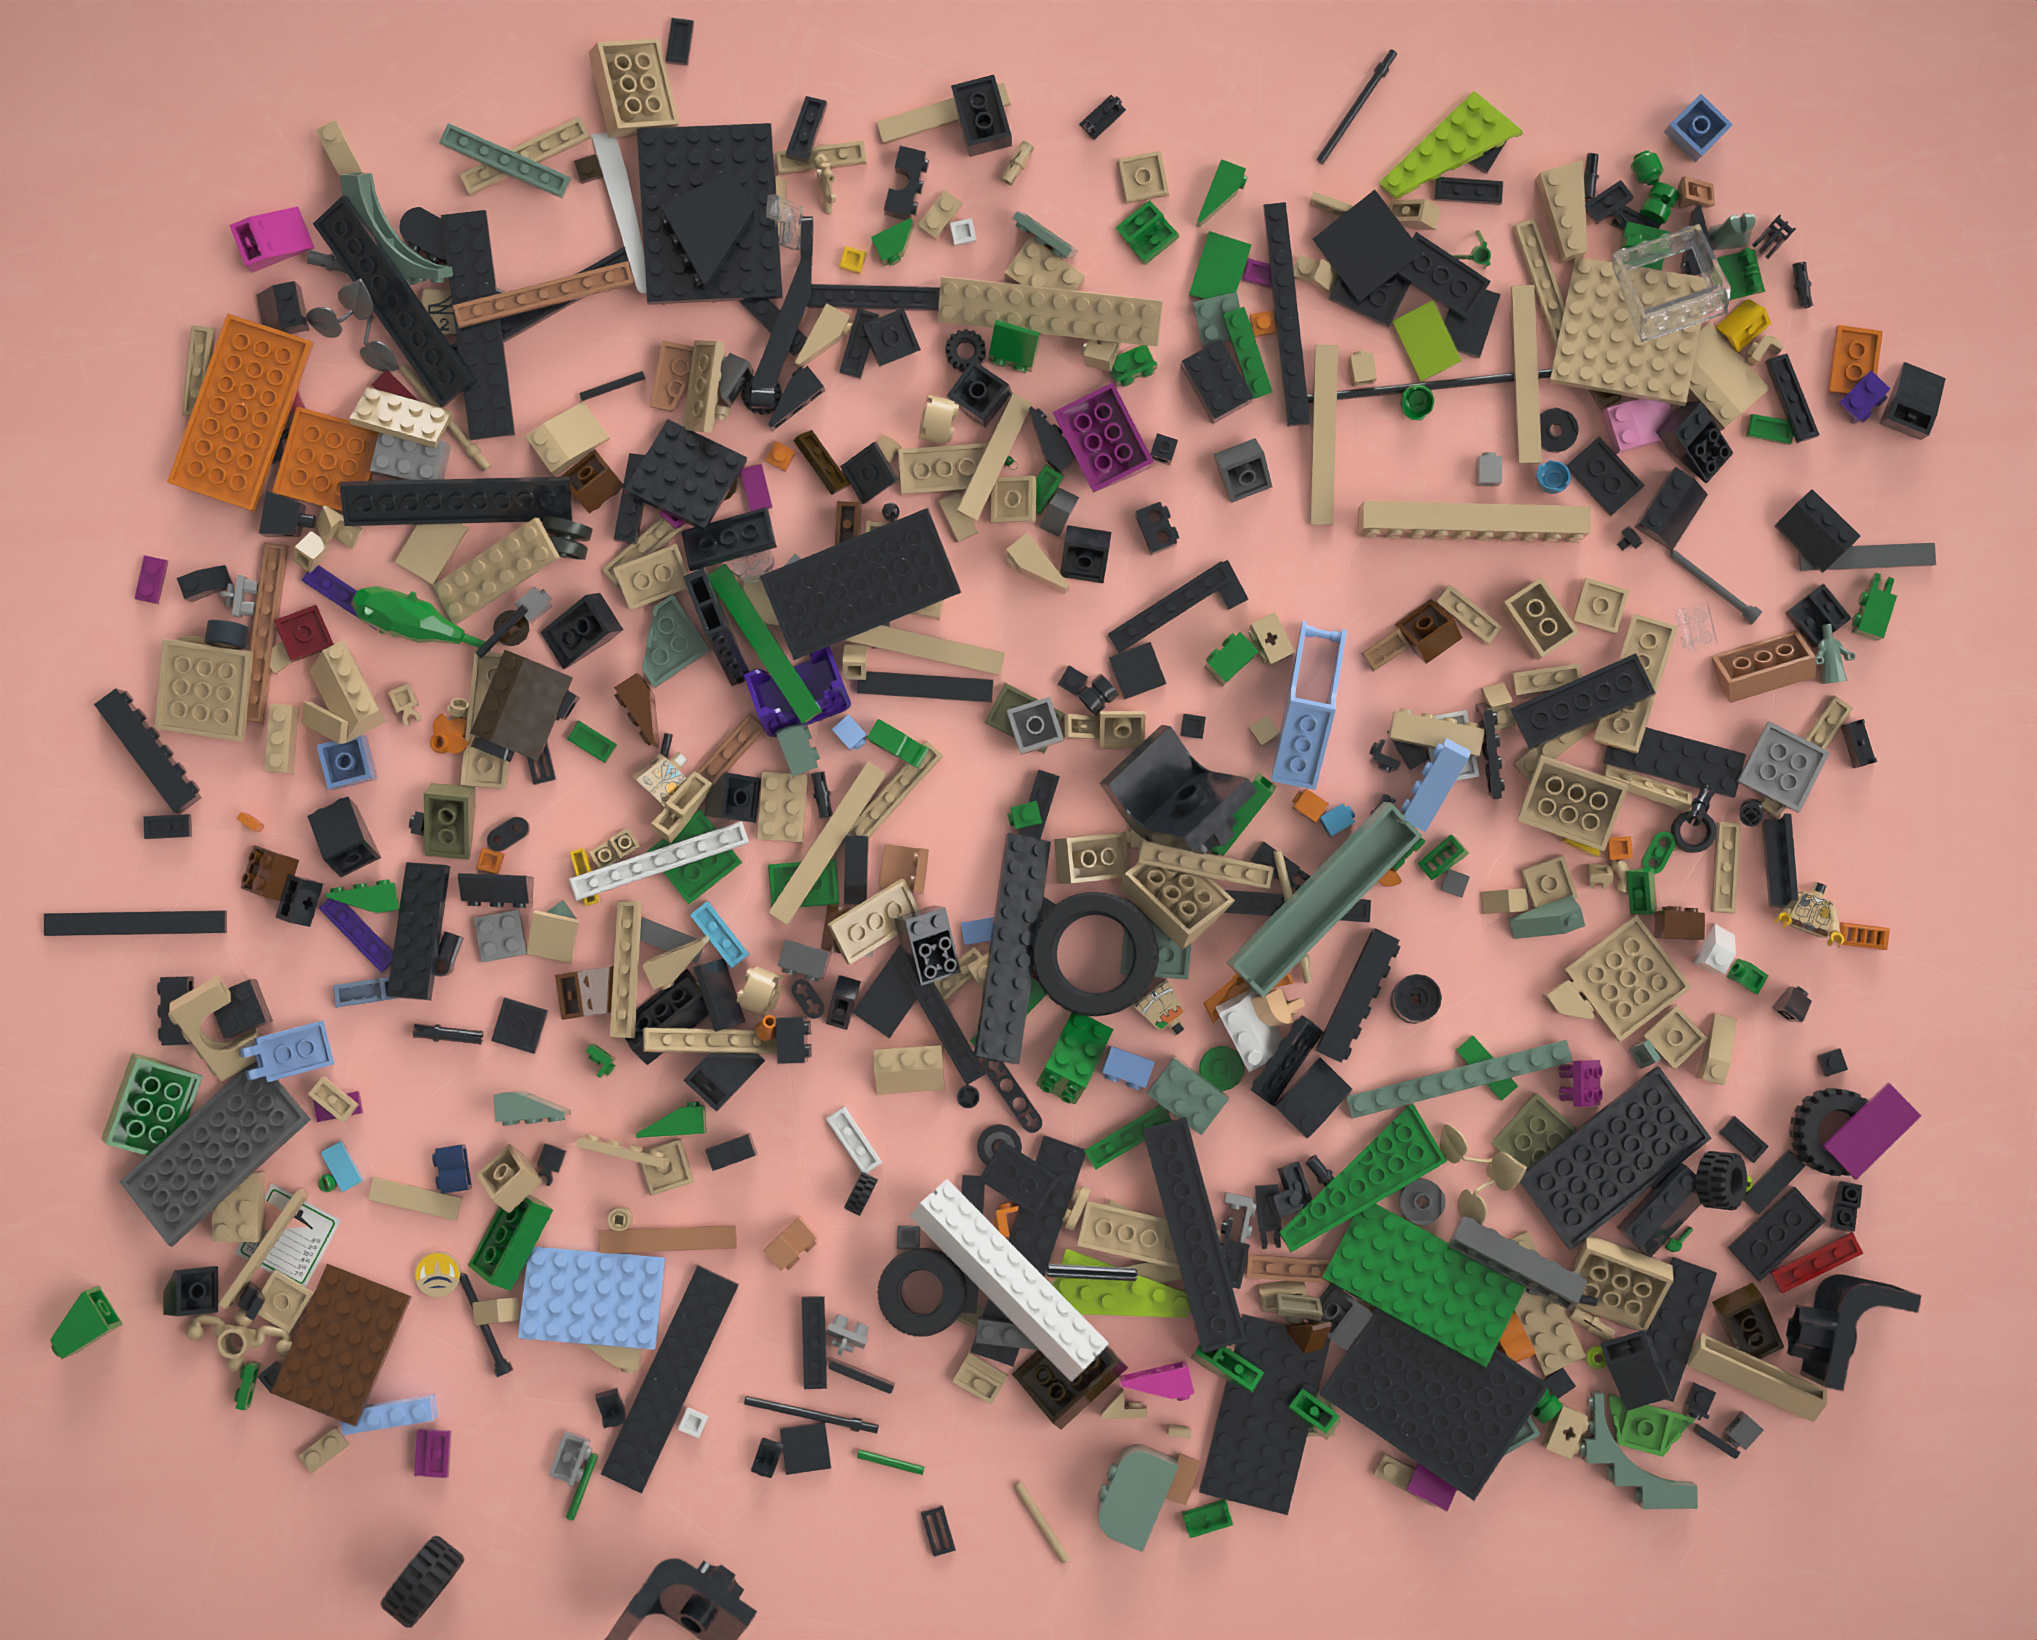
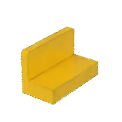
M1747 299L1716 326V329L1728 337L1731 346L1739 353L1772 323L1766 308Z

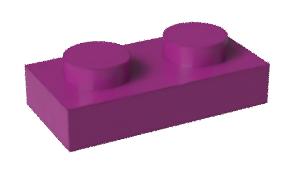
M144 555L134 599L159 605L168 560Z

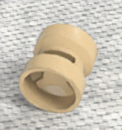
M618 1207L611 1211L608 1216V1224L615 1231H623L633 1222V1214L626 1207Z

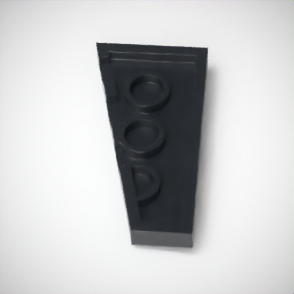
M1485 703L1475 704L1476 712L1480 711L1482 720L1478 722L1479 728L1485 729L1483 736L1485 742L1481 746L1484 759L1488 760L1489 763L1485 764L1488 793L1492 799L1502 798V791H1505V785L1499 773V770L1502 769V759L1497 754V747H1500L1499 735L1495 734L1494 726L1498 724L1497 714Z

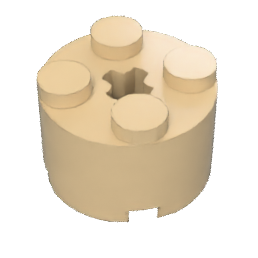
M927 395L926 401H930V403L927 402V407L924 406L919 431L923 432V434L920 433L918 439L945 445L946 442L952 440L954 427L951 426V422L957 417L959 405L950 399Z
M758 966L754 969L749 968L745 975V981H747L744 990L741 989L737 996V1002L740 1003L741 1009L762 1017L769 1015L767 1012L769 1009H775L780 998L783 986L779 985V981H784V976Z

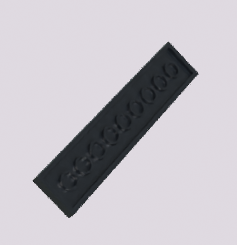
M341 196L313 225L351 280L355 282L362 279L372 299L374 313L440 408L446 407L470 386L475 379L347 196Z
M479 210L441 215L447 266L452 267L453 276L449 277L452 305L496 295L497 285L487 211ZM454 314L459 358L475 379L464 390L470 440L516 435L501 318L459 329Z
M569 476L342 481L339 485L344 526L529 522L534 518H539L543 522L544 517H555L572 521L573 518Z
M1013 833L1006 834L974 1057L1015 1065L1020 1064L1034 966L1032 963V945L1040 923L1051 846L1050 841L1041 839L1038 841L1036 838Z
M1187 1118L1142 1129L1202 1353L1246 1342L1247 1338Z
M1046 1135L1043 1137L1035 1161L1061 1178L1037 1216L1019 1207L1008 1239L1043 1277L1045 1276L1063 1223L1062 1220L1066 1214L1086 1155L1084 1148ZM988 1298L982 1317L1010 1320ZM975 1336L970 1352L1014 1367L1020 1348L976 1343Z
M700 1265L697 1266L630 1409L626 1422L623 1424L603 1467L601 1475L642 1494L739 1283Z

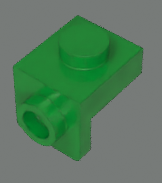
M1037 801L1010 807L1011 812L1007 813L1010 826L1015 825L1016 830L1042 823Z

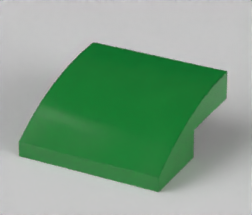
M1150 200L1115 227L1122 239L1144 265L1148 264L1180 238L1179 233L1165 220L1164 214Z

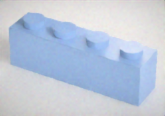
M1447 738L1443 744L1438 743L1432 754L1435 756L1432 763L1427 762L1422 771L1423 779L1421 782L1416 781L1411 790L1414 793L1410 800L1406 799L1401 807V811L1406 817L1404 820L1409 821L1414 827L1424 832L1427 831L1470 755V750Z
M435 1394L366 1405L357 1427L340 1421L342 1435L434 1421L438 1417Z

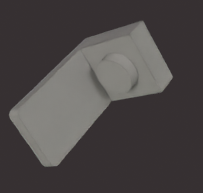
M1225 1192L1223 1201L1228 1203V1207L1241 1210L1242 1206H1245L1239 1235V1242L1245 1244V1240L1250 1239L1252 1226L1249 1225L1250 1216L1254 1217L1256 1203H1253L1254 1199L1252 1197Z

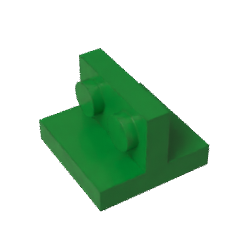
M1626 222L1616 263L1662 271L1664 258L1670 255L1672 246L1668 245L1671 232Z

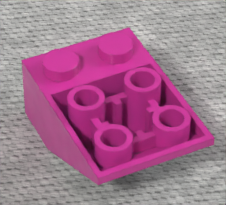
M298 206L251 216L229 225L243 262L252 273L315 248Z

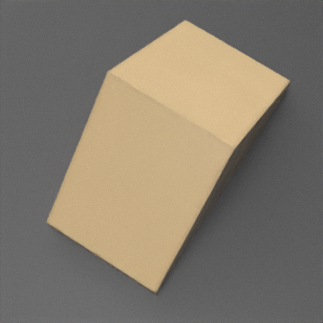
M1065 714V739H1100L1099 716Z
M1527 888L1481 892L1483 914L1529 911Z
M519 1297L472 1303L474 1326L520 1320Z

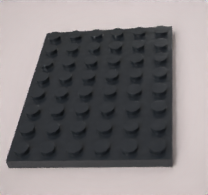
M771 123L638 128L637 143L647 305L783 298L778 218L776 219V216H774L776 188ZM733 170L754 207L755 216L710 287L704 291L701 284L696 285L691 275L694 272L691 266L685 265L681 257L682 249L680 246L676 247L670 237V234H672L669 226L665 228L659 217L662 214L661 205Z
M1375 1308L1373 1311L1374 1315L1353 1341L1319 1395L1475 1501L1550 1385L1496 1348L1487 1366L1484 1368Z

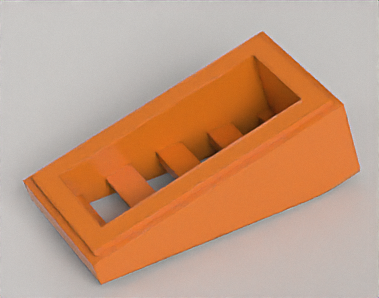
M1840 922V934L1844 937L1842 945L1875 950L1888 949L1890 928ZM1848 928H1852L1851 941H1847ZM1858 929H1861L1860 942H1856ZM1868 930L1871 931L1870 943H1866ZM1877 932H1879L1878 945L1876 944Z

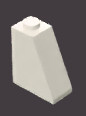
M1713 924L1692 963L1711 974H1725L1736 955L1735 935L1717 924Z

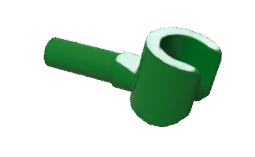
M1689 1226L1677 1240L1672 1237L1669 1238L1665 1249L1670 1252L1680 1251L1683 1246L1682 1243L1693 1229Z

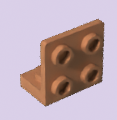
M885 844L879 888L885 889L898 880L904 879L911 893L924 894L929 849Z

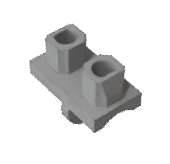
M237 575L235 593V585L228 584L227 592L220 591L219 596L226 598L225 606L232 607V600L234 599L233 616L237 618H243V615L251 616L255 613L256 603L246 602L245 597L246 593L257 595L259 583L243 575Z
M838 1314L833 1323L829 1324L826 1332L827 1335L835 1337L831 1345L839 1347L837 1354L842 1356L844 1350L853 1353L855 1347L852 1345L864 1349L868 1340L866 1338L868 1326L857 1322L854 1332L845 1329L849 1319Z

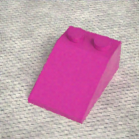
M1186 1360L1120 1375L1122 1387L1170 1399L1177 1398V1401L1188 1400L1191 1398L1190 1395L1195 1394Z

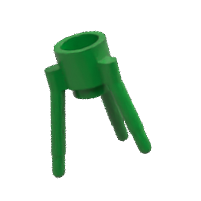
M1477 230L1476 235L1480 246H1475L1471 254L1452 256L1458 260H1472L1477 264L1483 265L1482 267L1486 269L1491 265L1489 261L1491 259V251L1487 248V242L1484 240L1481 232Z

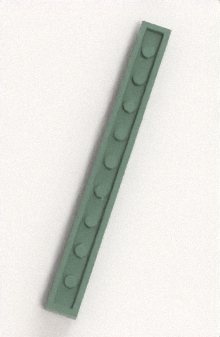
M1567 1040L1350 1095L1346 1097L1351 1118L1354 1119L1571 1063L1573 1060Z

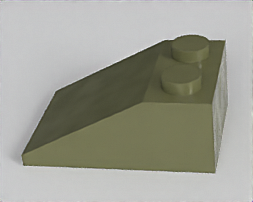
M431 783L423 793L425 856L469 860L471 857L476 810L475 787Z

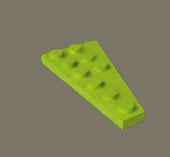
M1473 91L1379 182L1380 187L1396 200L1420 188L1421 184L1431 179L1435 180L1441 177V174L1449 170L1453 171L1484 155V152L1496 146L1498 148L1504 145L1505 141L1523 135V130L1476 91Z

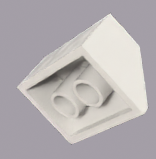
M1252 989L1215 1007L1249 1072L1266 1064L1268 1059L1274 1056L1282 1040L1276 1026L1265 1025L1256 1015L1251 998L1257 995Z

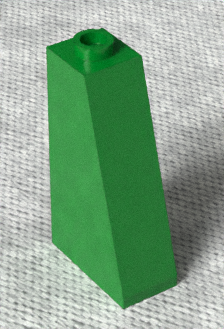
M1258 773L1251 782L1257 792L1233 815L1237 821L1232 828L1235 835L1224 846H1216L1210 849L1213 854L1224 856L1274 793L1277 786L1262 774Z

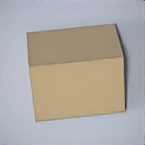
M884 434L877 442L890 464L898 453V449H901V446L891 437Z

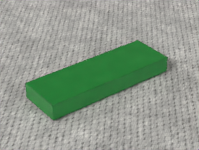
M1471 1035L1456 1049L1468 1065L1493 1059L1491 1054L1474 1035ZM1512 1078L1486 1084L1500 1101H1503L1518 1087Z

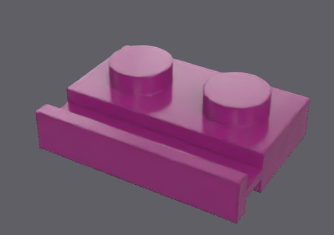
M417 1430L414 1476L449 1477L452 1430Z

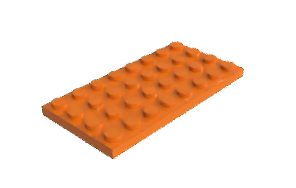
M227 313L167 483L254 512L314 343L310 340Z

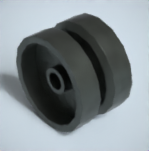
M544 517L542 525L548 534L554 535L548 536L558 555L568 559L586 560L588 548L576 541H590L593 529L570 520Z

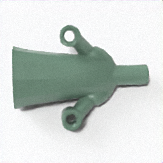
M1831 624L1822 625L1824 639L1818 644V653L1815 656L1816 665L1821 664V684L1848 681L1841 654L1844 655L1846 661L1855 660L1856 654L1845 649L1840 641L1833 638Z

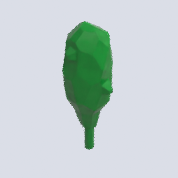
M380 586L362 588L356 592L351 603L358 618L362 622L378 629L380 634L386 633L390 636L407 639L416 643L440 642L460 644L464 642L480 648L486 642L465 634V630L443 618L431 603L418 599L416 592L413 591L407 595Z

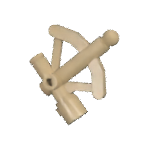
M819 154L814 157L813 163L817 168V178L823 192L824 212L829 215L833 212V203L836 202V196L833 195L831 184L835 181V176L826 157Z

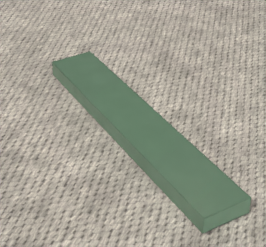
M450 123L447 124L439 141L441 146L560 199H563L571 182V177Z

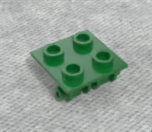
M1749 247L1742 249V252L1715 258L1718 270L1714 275L1721 302L1765 292L1755 249H1750Z

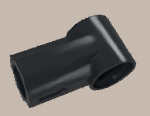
M447 931L444 932L439 945L437 965L439 961L444 960L447 963V969L441 973L436 965V976H449L453 972L454 963L464 940L463 937Z

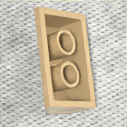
M942 1045L873 1050L877 1095L945 1090Z

